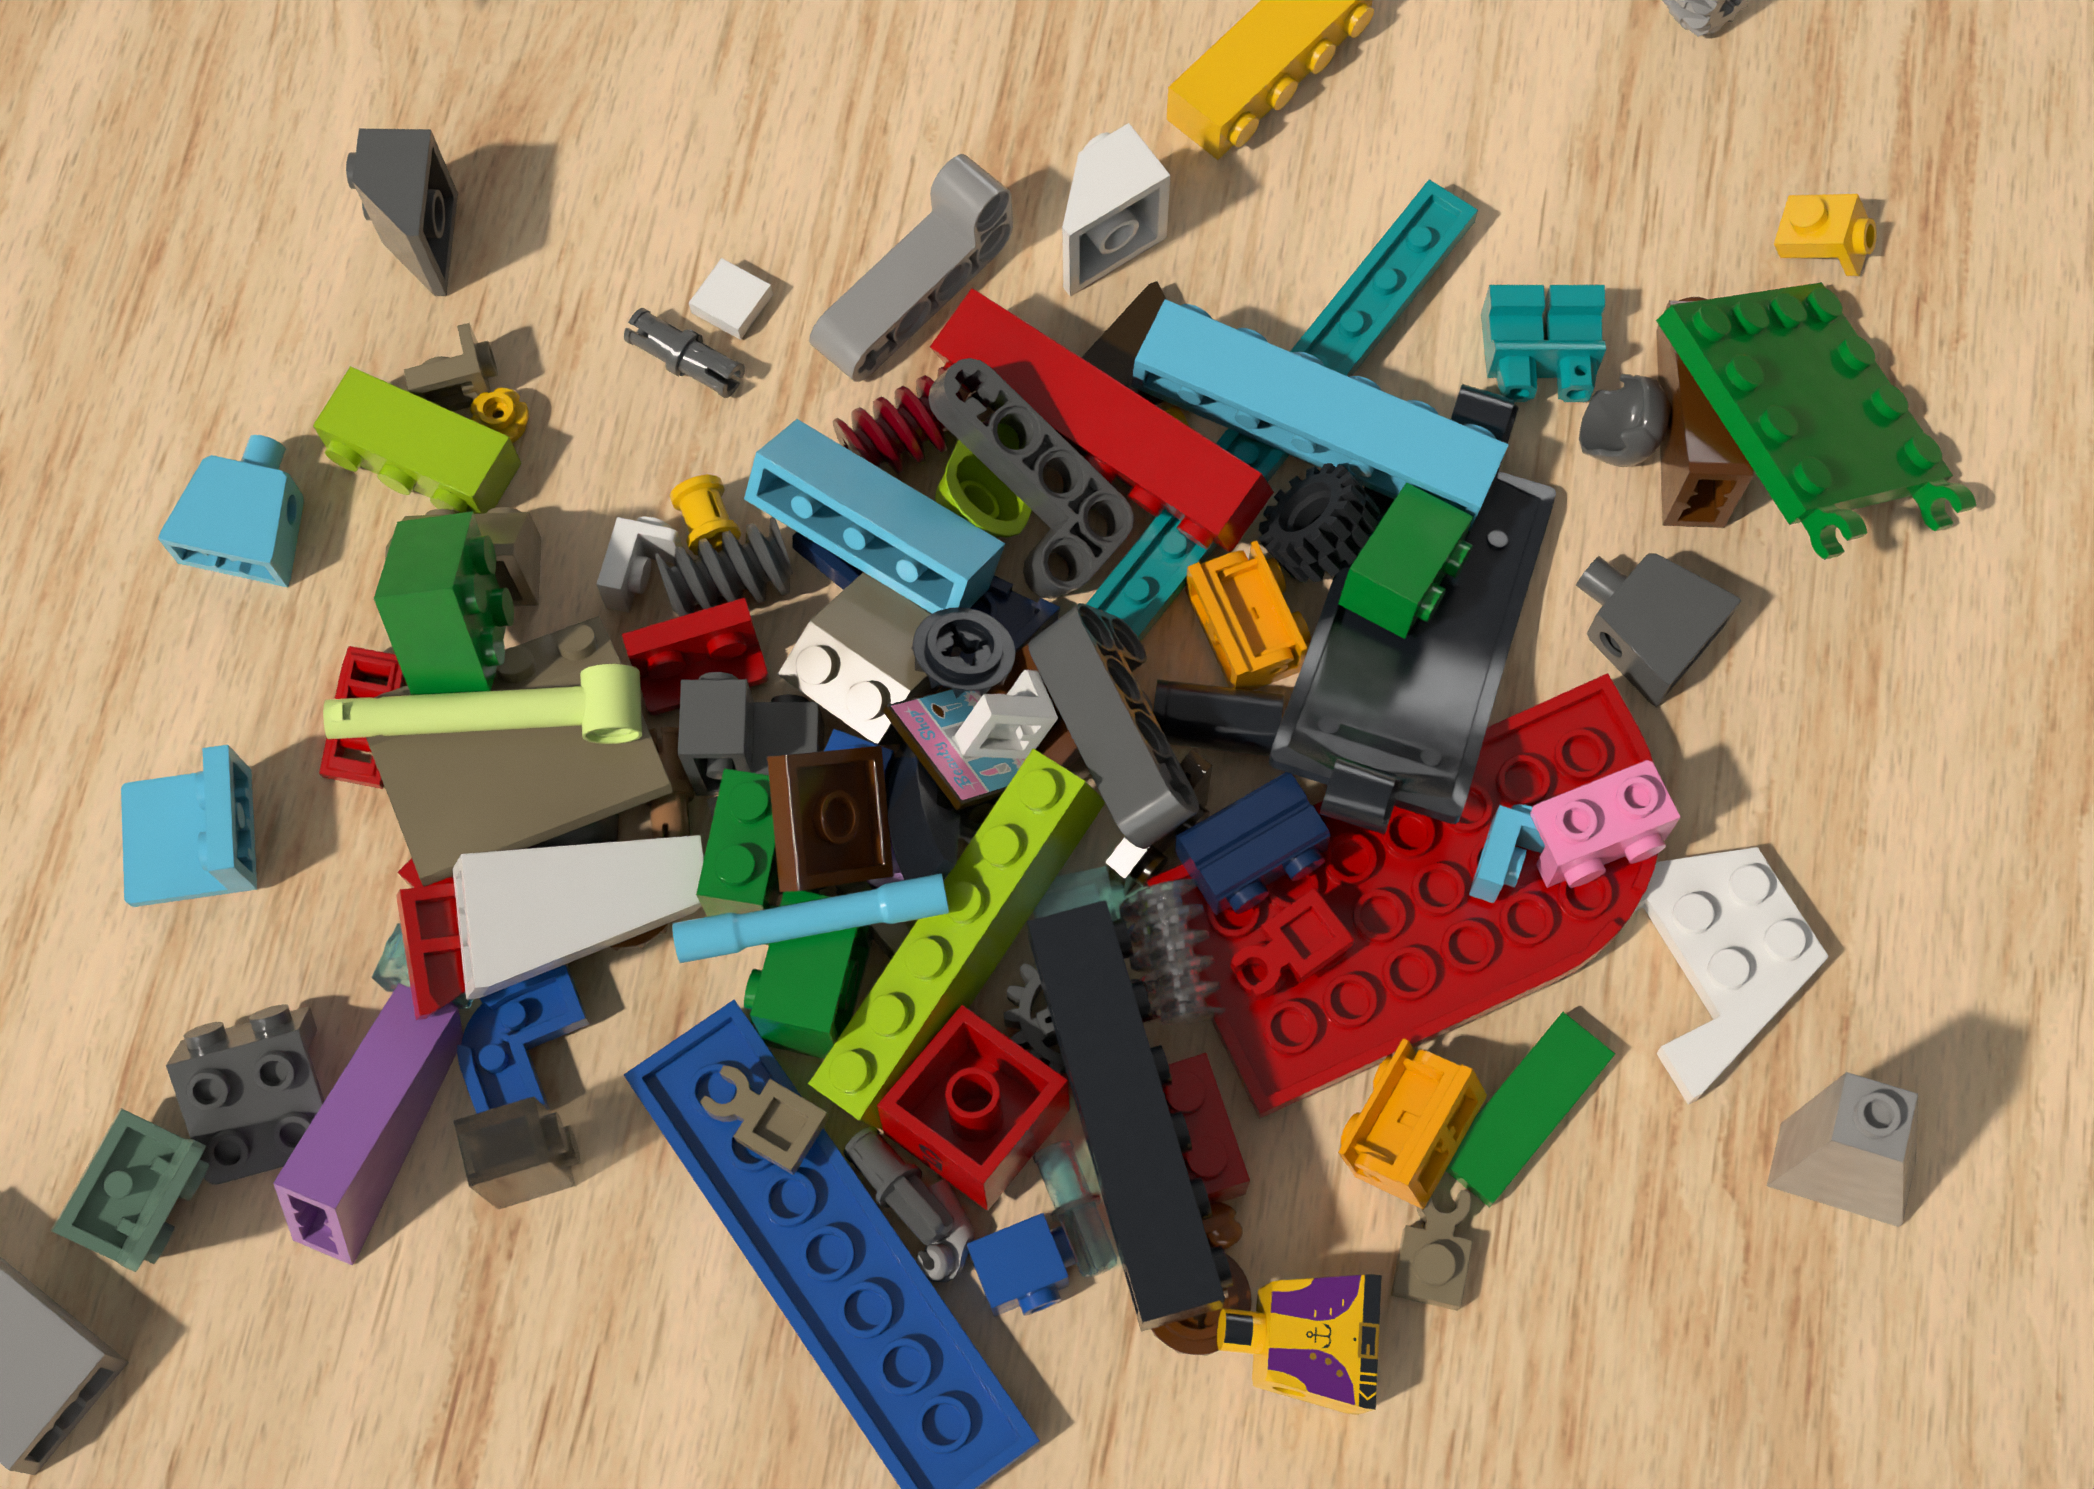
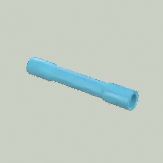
M940 873L886 883L873 890L743 914L730 912L673 923L672 928L679 963L738 953L747 947L876 923L895 924L949 914L943 875Z

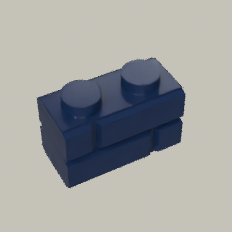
M1285 772L1177 835L1175 851L1216 915L1232 907L1236 914H1240L1263 901L1269 895L1266 886L1288 874L1292 881H1296L1320 867L1325 861L1322 853L1327 851L1331 835L1314 806L1309 803L1306 794L1291 773Z

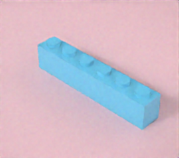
M1164 300L1134 362L1131 387L1320 468L1327 463H1332L1335 467L1340 464L1362 486L1392 499H1396L1407 482L1473 516L1468 531L1472 528L1509 445L1497 440L1489 430L1474 424L1462 425L1440 416L1433 407L1418 400L1405 401L1382 391L1370 379L1361 376L1348 377L1325 367L1318 358L1305 352L1292 353L1268 343L1264 336L1254 330L1232 328L1212 319L1206 311L1191 304L1178 305L1169 300Z

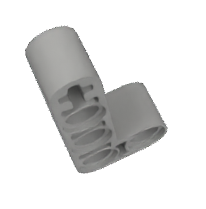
M960 154L953 157L937 174L930 192L932 212L829 307L818 319L811 331L810 344L854 382H860L874 373L993 260L1009 240L1013 228L1011 192L967 155Z

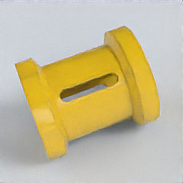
M706 474L689 478L672 489L669 495L673 508L682 512L689 531L686 543L688 549L694 555H698V543L701 539L706 538L714 549L720 552L722 551L723 532L730 530L737 540L741 537L739 526L734 520L729 519L721 498L725 489L721 478L716 475Z

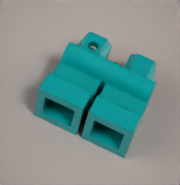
M1489 285L1481 311V323L1487 378H1497L1500 395L1513 398L1515 402H1527L1535 398L1537 378H1557L1558 399L1564 402H1587L1590 400L1595 388L1596 375L1606 352V342L1602 340L1605 285H1550L1546 298L1544 285Z

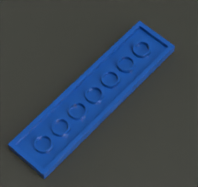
M735 999L629 1070L624 1074V1077L901 1489H979L1040 1444V1440L824 1128L795 1175H792L735 1140L733 1136L739 1129L742 1121L738 1119L731 1122L718 1121L712 1118L703 1108L700 1102L704 1096L712 1098L719 1104L729 1103L736 1096L737 1087L724 1080L719 1073L723 1066H731L740 1070L749 1081L752 1091L758 1095L761 1094L767 1082L771 1079L802 1097Z

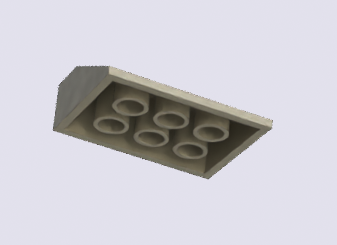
M597 616L505 649L504 664L496 668L491 691L581 686L580 673L582 670L591 666L621 664L600 617ZM404 686L374 698L411 695L408 686ZM642 713V736L637 740L619 744H599L586 741L582 737V726L366 737L422 885L428 886L453 876V867L461 854L525 849L672 793L671 783Z

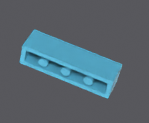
M796 419L756 452L744 500L933 614L947 608H970L989 589L1005 546L1004 542L976 527L802 421Z

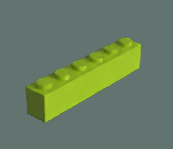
M1031 750L958 859L955 867L944 880L949 914L917 920L808 1084L859 1121L883 1130L877 1104L961 1005L967 1009L970 1007L1104 806V799L1085 780L1037 750Z

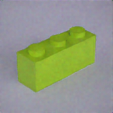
M351 366L313 424L314 429L326 447V456L339 466L354 472L359 467L365 468L378 474L377 477L383 484L400 494L410 495L413 490L429 497L431 503L436 508L449 509L458 513L473 511L474 514H483L495 508L522 464L509 436Z

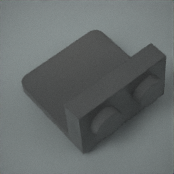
M286 1004L271 1006L252 1014L249 1017L250 1022L226 1029L223 1022H212L198 1026L184 1034V1040L180 1041L166 1064L190 1139L206 1145L200 1160L209 1163L208 1170L204 1176L207 1182L217 1185L284 1167L325 1100L308 1051L317 1032L310 1006L290 1011L289 1006Z

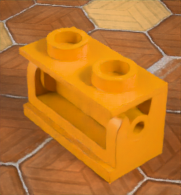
M1257 540L1251 542L1249 560L1245 551L1241 550L1228 553L1202 564L1198 562L1187 567L1186 594L1229 688L1255 690L1300 672L1307 653V647L1311 643L1310 632L1302 614L1299 611L1290 612L1282 595L1286 592V583L1281 568L1273 557L1265 559Z
M1403 1038L1393 1057H1386L1378 1067L1373 1081V1092L1361 1113L1353 1114L1346 1123L1341 1135V1148L1338 1153L1356 1178L1424 1210L1485 1101L1487 1094L1472 1068L1463 1064L1458 1065L1425 1050H1418L1416 1054L1410 1042Z

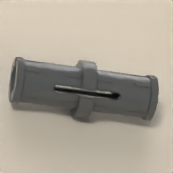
M645 308L638 309L630 318L628 323L639 329L635 332L630 328H625V342L635 345L665 362L667 371L678 377L679 375L684 376L686 374L718 392V395L724 398L730 397L739 387L740 383L731 377L734 374L739 378H743L745 372L744 364L734 361L705 345L702 335L691 329L681 331L652 315Z

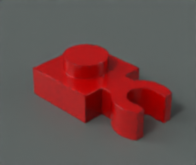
M1313 888L1263 923L1260 932L1268 941V944L1264 947L1260 945L1243 947L1233 956L1230 968L1234 973H1237L1248 964L1262 966L1267 976L1251 988V996L1254 1000H1262L1275 991L1280 974L1287 969L1290 970L1299 983H1302L1350 949L1355 939L1318 891Z

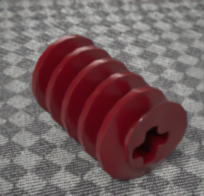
M943 366L939 368L937 378L947 369ZM926 375L916 380L917 396L905 386L896 389L894 396L896 408L882 396L873 401L874 418L861 407L851 412L852 429L839 418L832 421L840 445L880 468L881 463L886 462L897 474L904 471L901 453L905 451L919 464L925 461L923 443L928 440L940 453L946 451L945 432L948 429L931 411L928 400L930 388L934 381ZM958 391L956 395L961 401H963L962 396Z

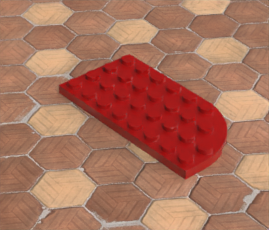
M1608 673L1487 727L1469 794L1460 820L1456 824L1443 822L1394 806L1384 835L1319 814L1323 801L1313 806L1331 835L1328 849L1322 853L1325 859L1324 863L1315 871L1299 880L1292 881L1288 874L1267 885L1266 888L1269 891V895L1253 908L1240 914H1236L1232 907L1216 915L1183 864L1147 880V889L1259 1119L1380 1064L1388 1056L1393 1057L1403 1038L1408 1040L1414 1048L1559 981L1596 957L1621 931L1646 892L1655 869L1658 853L1637 863H1629L1626 856L1604 865L1606 869L1604 874L1581 886L1570 888L1565 880L1547 888L1536 866L1541 853L1515 845L1527 850L1515 887L1503 884L1494 903L1469 895L1488 831L1499 805L1508 808L1517 804L1533 807L1538 803L1643 761L1649 760L1653 762L1650 750L1638 725ZM1315 888L1355 939L1353 946L1302 983H1299L1290 970L1287 969L1280 974L1275 991L1270 996L1255 1001L1251 996V988L1265 979L1267 976L1266 972L1258 964H1248L1242 970L1234 973L1230 968L1233 956L1240 949L1249 945H1260L1263 947L1267 945L1268 941L1260 932L1261 925Z

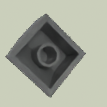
M359 128L356 152H350L347 157L346 174L349 187L356 189L362 200L365 219L372 221L382 243L434 296H447L458 192L431 129Z

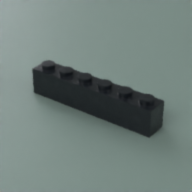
M1106 900L1027 921L1029 944L1140 1330L1142 1332L1222 1309L1225 1301L1223 1289L1232 1287L1233 1280L1222 1245L1211 1248L1209 1246L1202 1222L1212 1218L1208 1194L1201 1177L1189 1179L1182 1154L1192 1151L1191 1139L1182 1111L1170 1113L1162 1088L1172 1085V1077L1162 1045L1150 1048L1143 1023L1153 1020L1145 986L1142 981L1130 982L1124 959L1134 956L1125 920L1123 917L1112 920Z

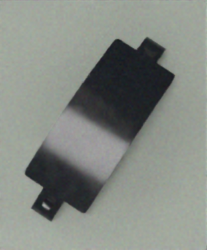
M1462 384L1450 420L1462 425L1474 424L1489 430L1497 440L1508 444L1519 408L1517 405H1514L1515 399ZM1501 461L1472 528L1465 537L1464 541L1472 544L1473 548L1463 569L1456 579L1447 574L1445 575L1440 586L1445 588L1446 591L1434 615L1428 623L1418 618L1405 639L1338 604L1349 569L1352 566L1346 560L1339 564L1341 572L1334 575L1303 665L1278 728L1268 762L1275 769L1328 785L1319 814L1384 835L1394 806L1450 824L1459 822L1469 794L1505 663L1556 496L1555 489L1541 483L1500 472ZM1364 487L1377 502L1375 504L1379 507L1380 515L1375 517V519L1380 523L1395 499ZM1373 532L1366 533L1369 538L1373 534ZM1358 547L1354 551L1356 556L1359 555L1363 548Z

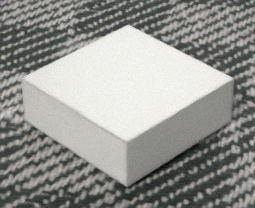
M721 258L692 297L689 306L692 314L741 340L769 302L773 292L771 284Z

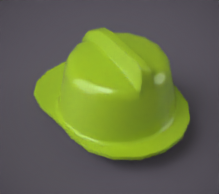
M998 424L997 433L1002 444L1009 449L1018 450L1020 441L1016 431L1006 424ZM958 440L947 463L945 474L936 488L935 502L997 539L1019 535L1026 526L1032 509Z

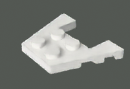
M1758 847L1656 862L1646 892L1635 909L1636 911L1643 908L1713 1018L1708 1023L1661 1046L1656 1053L1688 1105L1699 1099L1716 1078L1737 1058L1755 1036L1776 1016L1829 957Z

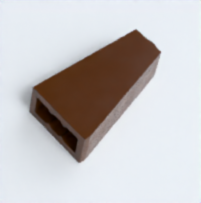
M1688 297L1679 301L1669 300L1665 311L1673 304L1706 299L1702 297ZM1658 325V382L1663 386L1671 408L1667 434L1660 444L1663 526L1724 528L1754 476L1753 468Z

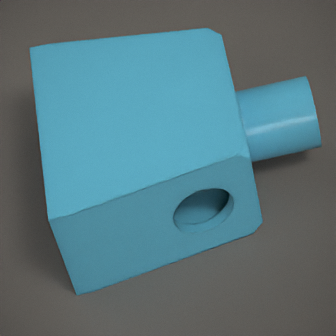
M251 435L241 461L213 455L201 461L158 537V540L178 564L288 588L294 564L304 499L303 494L290 474L279 470L286 448L280 442L262 435Z

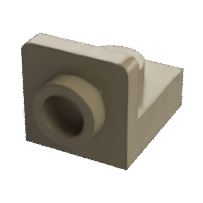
M470 323L457 326L463 350L462 355L451 358L444 356L434 357L425 361L422 365L404 369L410 393L450 411H456L471 407L474 399L481 393L491 392L488 378L498 376L494 355L488 340L478 343Z

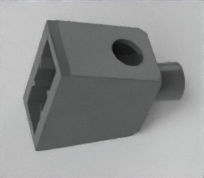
M1648 553L1628 577L1598 556L1585 570L1576 584L1578 588L1602 605L1587 632L1589 640L1656 708L1727 625L1741 602V599L1734 594L1656 553Z

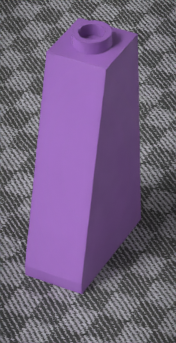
M398 983L273 1183L293 1241L350 1265L354 1264L457 1054V1045L462 1043L463 1030L459 1009L452 1001L427 1019L416 1020L411 988Z

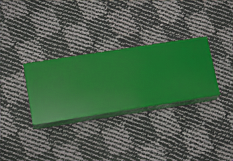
M1562 1012L1474 1118L1446 1172L1490 1208L1610 1062L1615 1053L1566 1013Z

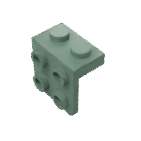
M120 1108L51 1231L110 1258L134 1272L139 1269L143 1260L155 1264L175 1226L165 1222L178 1197L189 1201L208 1170L209 1163L200 1160L206 1145L193 1139L182 1138Z

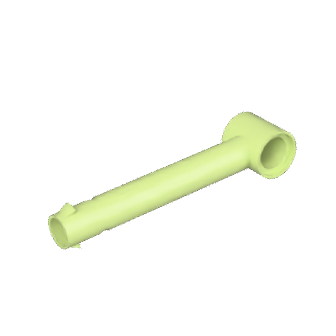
M602 664L582 670L580 673L581 686L385 696L381 698L325 700L323 709L324 729L327 739L374 737L377 735L398 736L582 726V737L586 741L599 744L626 743L637 740L642 736L640 671L629 665Z

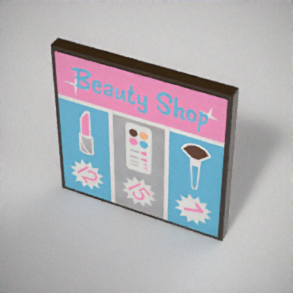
M947 688L886 705L882 712L956 810L1001 797L1025 761V759L962 756L954 735L981 698L975 691H965L956 699L953 690Z

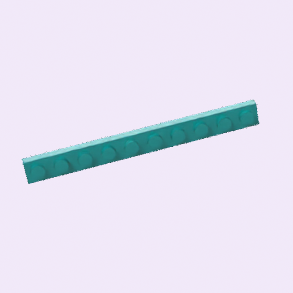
M1429 179L1290 352L1311 354L1318 358L1325 367L1348 377L1353 376L1475 223L1478 209ZM1229 428L1216 442L1218 446L1262 473L1267 482L1290 455ZM1163 510L1159 517L1153 520L1086 603V605L1122 619L1130 626L1140 641L1144 639L1186 586L1187 567L1198 562L1200 564L1204 563L1218 546L1212 542L1206 550L1191 541L1177 529L1181 520L1166 510Z

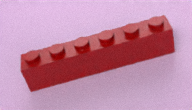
M973 288L970 289L930 345L933 352L944 362L945 365L943 367L945 369H948L959 360L968 358L981 360L990 366L1110 484L1117 478L1131 487L1132 490L1128 497L1150 514L1159 517L1162 511L1166 510L1181 520L1177 529L1191 541L1206 550L1214 542L1231 553L1274 493L1262 473ZM964 384L960 385V388L962 390L966 391L967 393H970V390L967 386H965Z

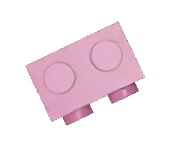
M1649 760L1643 761L1534 805L1530 816L1545 845L1536 866L1547 888L1565 880L1569 887L1573 888L1586 884L1606 872L1604 865L1625 856L1629 863H1637L1661 852L1666 847L1664 840L1667 839L1681 817L1654 763Z

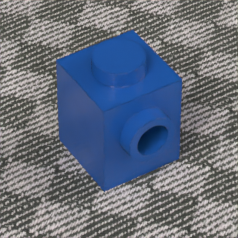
M1043 1213L967 1243L970 1257L994 1317L1017 1307H1020L1023 1315L1026 1316L1060 1302L1062 1299L1058 1291L1069 1286V1276L1066 1268L1076 1264L1063 1227L1058 1226L1050 1230Z

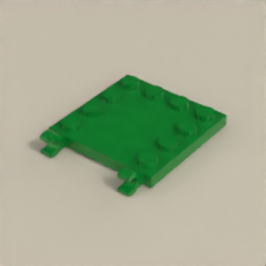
M1822 282L1671 305L1656 320L1788 524L1792 525L1800 522L1803 524L1810 536L1814 551L1822 559L1838 557L1845 552L1836 538V528L1841 531L1842 536L1847 541L1861 538L1867 534V528L1859 514L1852 511L1854 509L1912 496L1921 510V516L1925 524L1931 530L1939 531L1947 529L1954 524L1951 517L1946 513V500L1951 503L1952 508L1957 513L1972 510L1977 506L1974 495L1966 486L1960 483L1947 482L1953 477V474L1942 459L1940 447L1930 436L1923 432L1908 410L1909 405L1904 394L1898 388L1891 385L1876 363L1872 347L1857 335L1842 313L1841 302L1834 293L1825 288Z

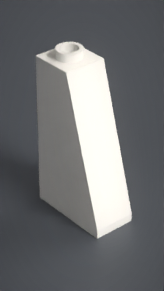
M701 836L461 854L453 867V879L466 1000L482 998L695 913L702 906L696 896L705 854L702 852Z

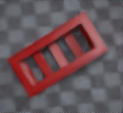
M348 646L339 675L335 699L374 698L383 693L407 686L396 655ZM367 677L388 681L387 686L366 682ZM326 737L319 771L322 778L383 789L384 784L373 755L371 763L343 758L345 748L372 753L366 737L327 739Z

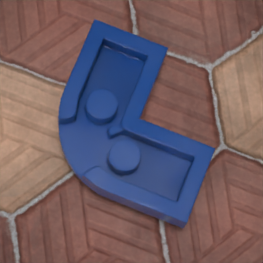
M567 964L480 998L482 1004L471 1016L465 1028L461 1045H457L460 1070L481 1128L487 1135L550 1110L529 1049L590 1025Z

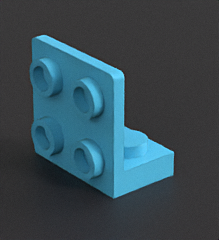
M229 745L202 748L203 771L128 782L122 785L124 900L130 906L139 907L257 890L252 770Z

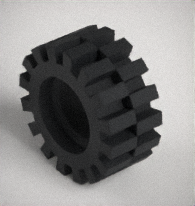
M1332 463L1324 464L1321 471L1316 466L1307 469L1304 480H1301L1298 475L1291 479L1289 483L1292 488L1286 493L1281 489L1276 493L1274 498L1278 502L1277 505L1266 507L1263 515L1268 520L1259 524L1258 530L1262 534L1259 537L1261 544L1293 578L1295 577L1300 582L1306 583L1308 578L1313 582L1322 581L1325 571L1332 577L1341 572L1339 564L1344 560L1351 565L1357 558L1354 551L1358 547L1363 548L1369 540L1366 533L1374 532L1379 525V522L1375 519V517L1380 515L1379 507L1375 504L1377 502L1344 466L1339 464L1335 467Z

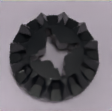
M947 608L929 615L916 629L911 647L915 656V671L925 672L928 675L931 689L940 685L951 688L956 699L965 691H975L982 697L992 686H1003L1015 660V646L1005 627L990 615L970 608ZM954 643L965 654L975 653L972 666L966 664L960 656L951 657Z

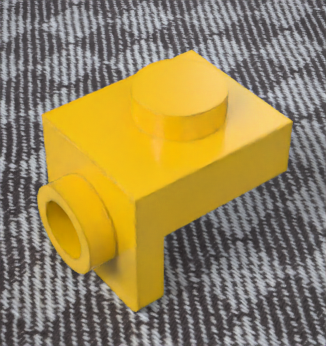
M1858 194L1789 195L1775 237L1774 246L1780 258H1838L1846 276H1860L1866 254H1871L1875 248L1877 237L1876 224L1873 218H1868Z

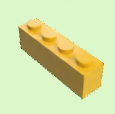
M1373 0L1259 1L1168 87L1166 120L1215 159L1219 160L1233 145L1238 148L1243 146L1255 133L1259 121L1272 108L1276 111L1282 109L1293 97L1298 84L1310 72L1314 74L1321 72L1331 61L1336 47L1348 36L1355 38L1365 30L1374 15V9L1372 8Z

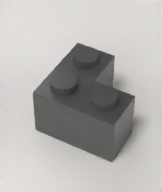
M722 672L703 674L699 677V680H681L678 756L696 796L718 795L724 768L769 775L767 760L769 756L823 751L824 721L817 702H809L803 696L790 694L775 696L771 699V702H754L747 679L738 680L736 676Z

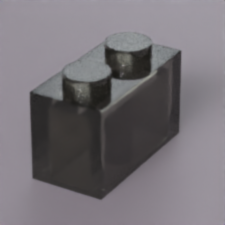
M535 1096L454 1120L468 1185L498 1210L576 1186L571 1166L580 1164L581 1159L573 1130L570 1125L563 1126L558 1112L550 1113Z

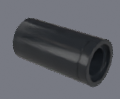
M1157 679L1153 714L1169 744L1270 756L1278 728L1282 721L1284 694Z

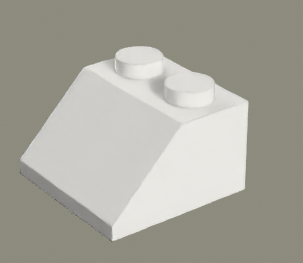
M1129 123L1111 134L1105 132L1097 135L1078 153L1062 226L1063 288L1069 296H1072L1167 238L1170 174Z

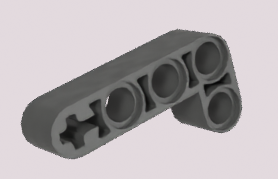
M972 358L957 361L940 375L931 386L928 399L931 411L952 434L1051 528L1028 554L1024 561L1023 574L1028 587L1038 596L1048 599L1062 597L1087 583L1128 537L1133 528L1134 516L1132 508L1125 497L990 366L981 360ZM962 384L971 391L965 402L961 401L956 395ZM989 406L994 413L981 422L977 417L985 412ZM998 424H1007L1016 431L1020 441L1018 450L1009 449L1002 444L997 433ZM1044 466L1052 467L1061 475L1064 483L1062 494L1053 492L1044 483ZM1090 509L1098 511L1106 519L1108 528L1105 537L1097 535L1090 528L1087 519ZM1050 553L1060 555L1067 562L1069 574L1066 581L1055 578L1050 572L1048 566Z
M1083 603L1077 604L1031 639L1028 643L1029 652L1114 821L1132 844L1140 849H1147L1198 813L1200 809L1199 802L1132 674L1134 670L1147 660L1145 649L1138 636L1130 626L1117 616Z

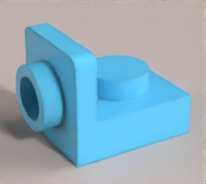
M1517 804L1508 808L1499 805L1488 831L1469 892L1470 896L1494 903L1503 884L1515 887L1527 851L1515 845L1540 853L1543 852L1545 845L1530 816L1532 806Z

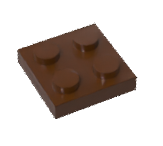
M882 746L767 757L780 892L802 891L894 876Z

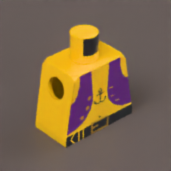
M1367 1274L1272 1281L1259 1288L1256 1312L1226 1308L1221 1310L1217 1329L1219 1351L1253 1354L1252 1382L1253 1386L1346 1414L1359 1415L1376 1410L1382 1275Z

